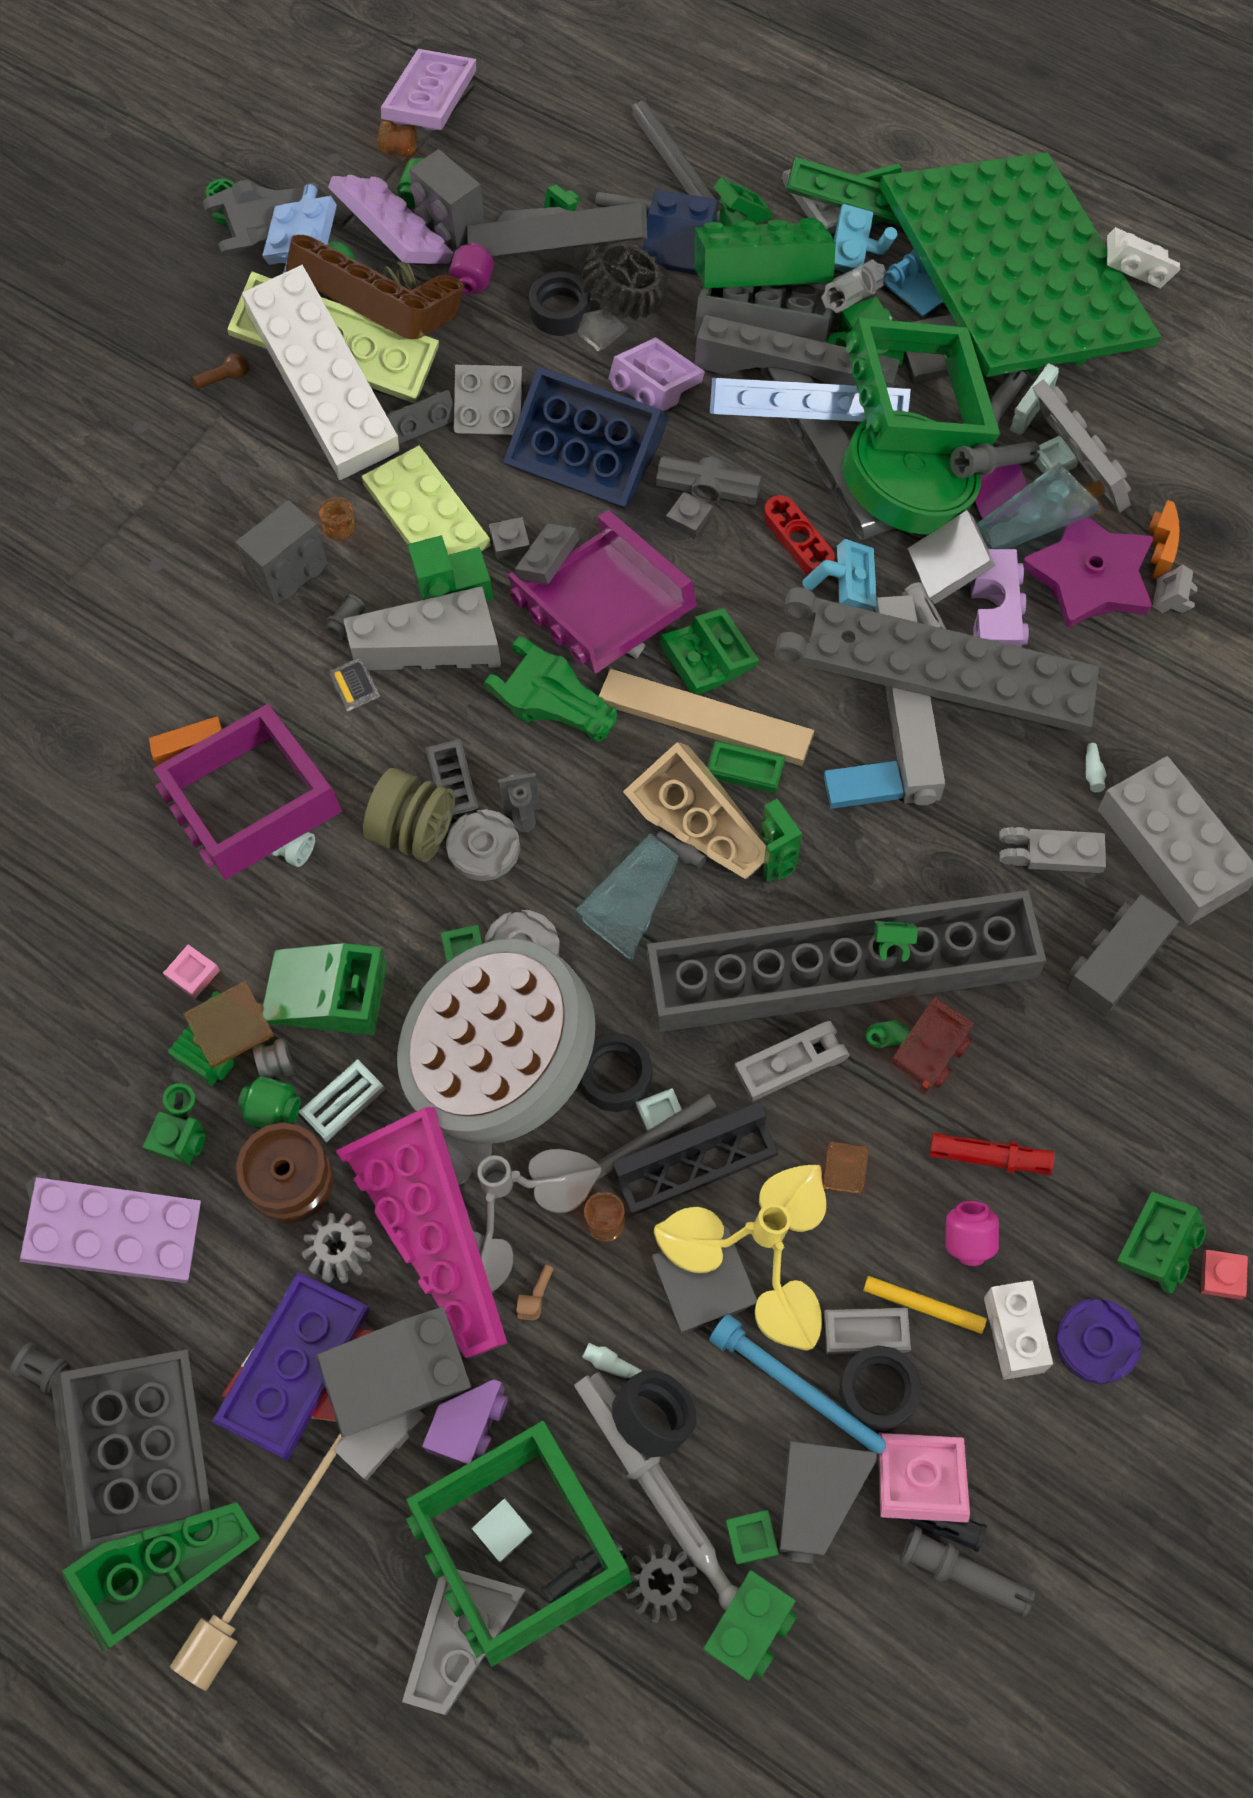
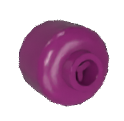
M469 243L460 246L454 253L449 275L463 282L464 294L481 293L489 285L494 268L493 258L487 249L480 244Z

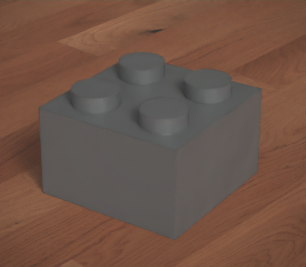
M438 149L409 169L412 183L410 189L414 195L416 207L414 213L423 218L425 225H428L436 234L441 236L445 241L444 243H448L456 250L460 246L468 244L467 226L485 223L481 185Z
M290 500L286 501L235 541L249 582L275 606L284 599L292 597L299 587L309 579L318 576L324 567L328 565L317 525Z

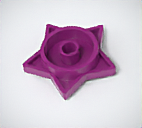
M1074 509L1061 541L1028 555L1024 559V570L1049 586L1052 595L1060 604L1065 625L1068 628L1091 616L1105 615L1113 611L1147 615L1152 606L1139 573V569L1152 544V536L1109 533L1083 512Z

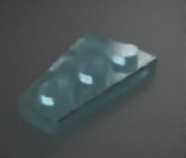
M1059 462L976 525L984 542L991 549H1010L1102 510L1099 502Z
M649 834L576 909V916L629 960L633 961L644 932L646 933L657 903L662 898L678 863V855L652 834Z

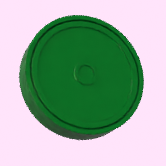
M893 411L895 419L936 422L920 414ZM866 419L859 424L843 454L842 471L848 489L858 503L870 514L885 524L902 531L916 534H931L966 510L969 511L980 491V474L974 473L967 478L957 477L951 469L950 460L952 454L874 449L870 432L866 428Z

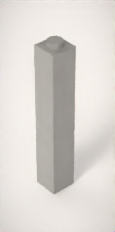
M913 595L877 598L875 612L917 622ZM885 685L898 769L904 791V804L929 805L935 801H940L945 787V779L931 698L927 695Z

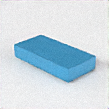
M897 761L824 771V781L830 809L903 799L904 791Z

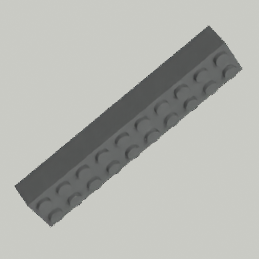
M1029 890L647 944L648 967L659 1032L1036 979L1046 963ZM875 921L905 922L916 925L918 928L917 944H907L910 949L908 961L901 960V947L897 945L888 948L887 960L880 958L878 950L881 942H877L874 937Z

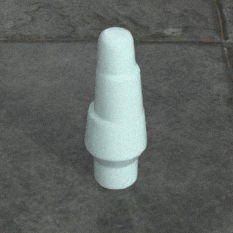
M1092 742L1087 745L1086 779L1090 783V790L1092 792H1101L1105 789L1106 771L1103 763L1100 761L1097 745Z
M588 1343L582 1357L591 1362L596 1369L625 1379H631L632 1376L642 1371L618 1358V1354L607 1347H597L591 1343Z

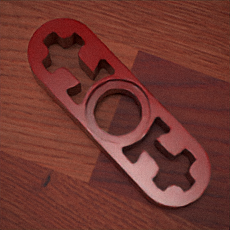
M777 495L771 497L766 502L764 511L766 525L807 576L821 564L820 562L812 563L813 556L818 561H835V554L832 548L792 499L787 496ZM786 512L785 518L780 513ZM800 531L809 538L805 542L797 543L791 540L790 535Z

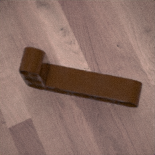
M297 234L291 237L286 264L287 272L303 265L316 290L404 338H422L457 317L464 284L456 277L439 275L409 290L311 236Z

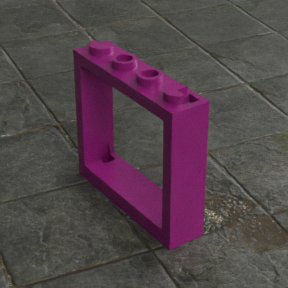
M269 704L264 705L153 768L160 780L155 787L164 802L168 804L173 801L174 804L169 806L177 822L180 826L185 823L189 825L184 828L189 840L195 848L200 845L203 846V849L198 852L206 866L210 868L215 865L224 880L343 812L331 786ZM271 739L309 792L217 844L181 789Z

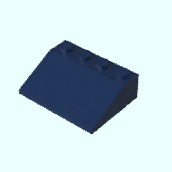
M538 366L503 463L627 508L659 447L669 417L656 407Z

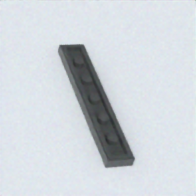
M639 202L467 226L468 244H480L487 249L492 258L648 239L646 204Z

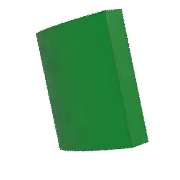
M724 608L695 616L691 626L662 634L658 643L690 693L696 695L715 689L741 676L759 663V659Z

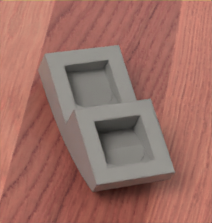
M417 1411L346 1436L333 1450L367 1481L395 1448L399 1449L426 1416L421 1411Z

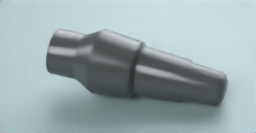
M660 831L656 836V839L683 863L692 864L698 869L705 864L707 856L700 853L695 846L682 842L663 831Z

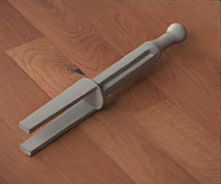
M600 1372L595 1373L590 1378L585 1376L574 1386L629 1473L627 1478L638 1480L692 1564L710 1580L719 1594L720 1606L726 1611L739 1588L730 1583L718 1563L714 1547L660 1467L661 1457H651L639 1453L626 1443L617 1431L612 1417V1403L616 1395Z

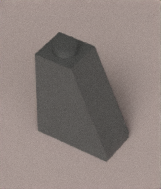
M790 1441L787 1453L778 1553L788 1554L787 1562L813 1565L814 1558L821 1559L825 1555L876 1462L877 1453Z

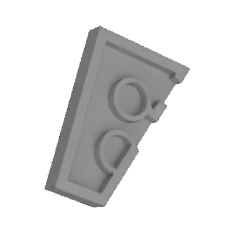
M457 1569L492 1638H495L499 1635L527 1590ZM445 1576L438 1579L402 1700L404 1703L443 1715L448 1714L485 1656L483 1654L476 1658L464 1635V1632L471 1629L465 1615L463 1614L456 1618L449 1606L444 1593L451 1590Z

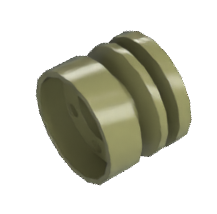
M389 768L376 784L369 799L363 823V836L367 841L387 849L394 848L399 843V850L403 855L409 856L413 854L416 860L428 862L440 848L448 831L455 805V794L452 789L445 786L437 787L436 783L432 781H425L420 786V781L416 775L397 768Z

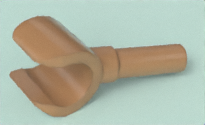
M549 1265L544 1266L532 1296L519 1294L516 1309L518 1319L537 1320L540 1317L542 1297L554 1270L553 1267Z

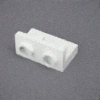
M1116 227L1107 235V266L1160 289L1180 271V263L1168 258V250L1163 249L1161 246L1154 245Z

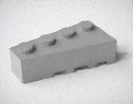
M482 586L343 619L354 663H361L363 670H401L404 666H421L422 669H436V665H457V668H471L472 664H488L489 668L502 667L499 647Z

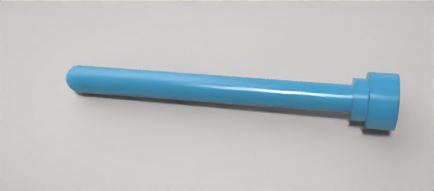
M730 1314L725 1315L719 1322L709 1339L712 1344L722 1351L728 1349L730 1352H734L736 1350L869 1450L877 1454L884 1452L886 1442L881 1436L745 1337L746 1331L741 1328L742 1323Z

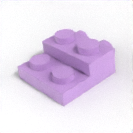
M655 337L614 356L608 379L617 391H623L634 397L636 401L665 411L678 404L682 392L702 383L705 371Z

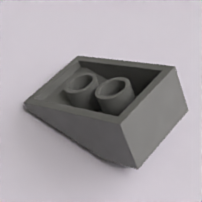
M444 1306L406 1318L316 1355L342 1438L449 1401L464 1394L471 1388Z

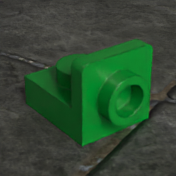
M158 1112L142 1148L148 1153L190 1166L193 1157L198 1156L204 1147L206 1139L205 1129L197 1119L189 1117L188 1120Z

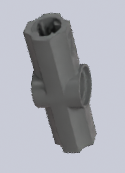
M663 455L659 462L656 477V486L691 492L692 496L710 504L716 503L721 498L756 505L762 484V475L727 468L723 461L714 457H705L699 460V462Z

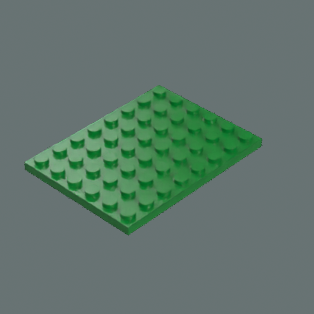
M1048 152L882 175L879 183L881 191L958 327H967L969 329L979 365L986 377L1045 367L1048 363L1056 365L1157 346L1162 336L1123 273L1107 266L1106 245Z

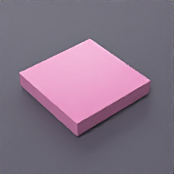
M892 1433L878 1434L886 1442V1449L878 1454L880 1517L952 1522L969 1521L970 1507L964 1438Z

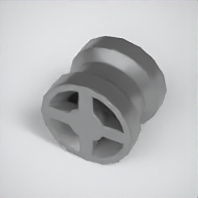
M284 1038L275 1040L271 1046L265 1047L262 1044L253 1046L254 1058L260 1077L273 1079L274 1076L281 1074L286 1077L294 1075L291 1055Z

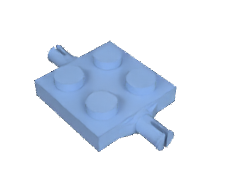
M308 184V186H304L303 196L299 202L275 206L263 252V257L269 265L277 263L287 264L290 241L293 235H308L326 245L328 244L337 206L331 196L316 198L317 188L314 185Z

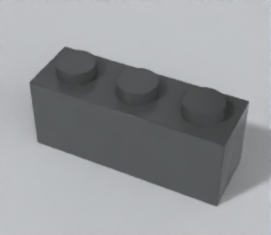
M1142 894L1133 905L1127 901L1122 905L1113 918L1117 922L1115 927L1110 932L1104 928L1091 944V947L1095 949L1088 959L1082 955L1068 973L1073 979L1067 990L1103 1017H1106L1168 940L1180 922Z

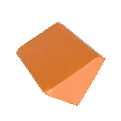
M219 717L210 718L150 737L151 754L156 766L222 730Z

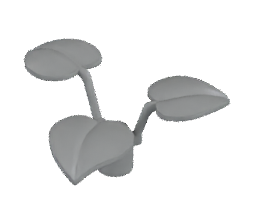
M443 1133L458 1184L466 1182L471 1173H474L479 1177L481 1188L487 1195L485 1237L478 1232L473 1231L491 1292H494L508 1278L512 1270L514 1258L512 1247L507 1241L492 1239L495 1199L507 1195L513 1187V1182H517L526 1188H535L534 1197L541 1208L552 1213H566L577 1208L587 1198L601 1173V1166L593 1159L581 1153L564 1149H550L537 1154L531 1159L528 1169L532 1180H527L520 1175L519 1171L511 1172L510 1165L506 1159L501 1156H491L492 1144L468 1143Z

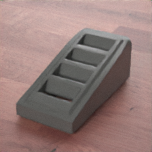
M461 739L426 747L433 780L437 787L449 786L460 782L465 783V788L453 790L455 798L468 795L469 801L454 805L452 816L479 810ZM458 756L459 761L438 766V760ZM461 769V775L441 779V773Z

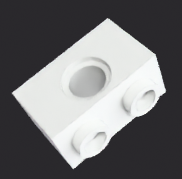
M1033 1281L991 1287L985 1295L984 1301L1003 1380L1045 1373L1053 1365Z

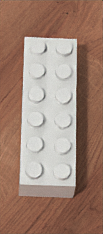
M300 265L243 292L242 296L247 314L338 479L342 480L398 453V435L304 266Z

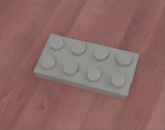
M1044 379L1032 388L1043 418L1078 457V462L1116 510L1121 513L1131 506L1128 492L1131 491V488L1124 479L1127 477L1126 472L1116 459L1112 462L1109 461L1104 454L1107 450L1097 435L1089 436L1085 430L1087 424L1078 411L1075 410L1072 413L1065 405L1068 401L1062 391L1057 386L1051 389Z

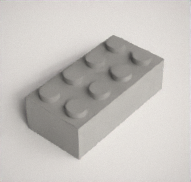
M1168 756L1106 791L1098 811L1187 926L1245 893L1252 886L1253 861Z

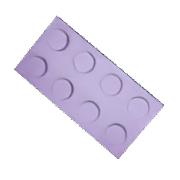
M418 49L381 106V119L392 121L398 125L411 124L422 126L426 130H442L476 72V59Z
M347 175V177L332 176L328 188L403 263H450L454 253L444 244V239L438 234L433 233L425 225L423 218L407 208L406 202L402 198L395 196L387 188L388 185L385 181L377 177L366 179L358 178L354 175Z
M36 1177L19 1262L187 1283L201 1201Z

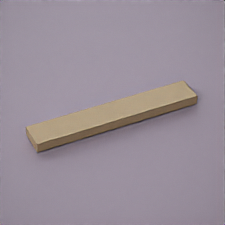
M613 669L609 670L599 694L606 704L611 707L616 706V710L724 743L784 756L785 761L803 766L814 735V730Z

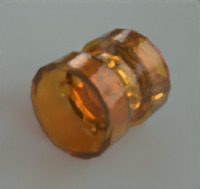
M383 120L378 133L379 151L386 154L396 151L401 156L412 157L416 148V126L411 124L396 126L392 121Z
M598 1192L588 1199L584 1208L586 1228L590 1235L601 1241H611L617 1238L623 1232L625 1226L624 1205L621 1199L610 1192Z

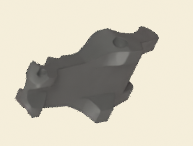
M244 180L204 199L202 204L206 213H214L222 209L233 237L218 243L221 254L223 256H230L247 250L264 249L275 206L299 202L303 196L304 186L301 188L273 190L260 187L250 180ZM314 182L307 183V186L311 184L317 188L316 198H321L322 191L320 187Z

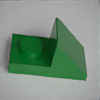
M721 177L713 186L721 196L719 202L723 207L719 211L721 212L720 221L724 226H736V223L739 221H752L755 225H758L770 219L774 214L758 193Z

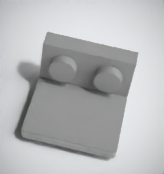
M455 365L454 432L457 434L513 435L521 414L522 385H525L526 371L523 367Z

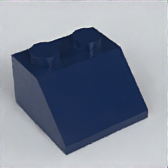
M655 190L648 212V239L644 240L642 266L697 274L694 268V228L704 227V224L708 222H717L718 199Z

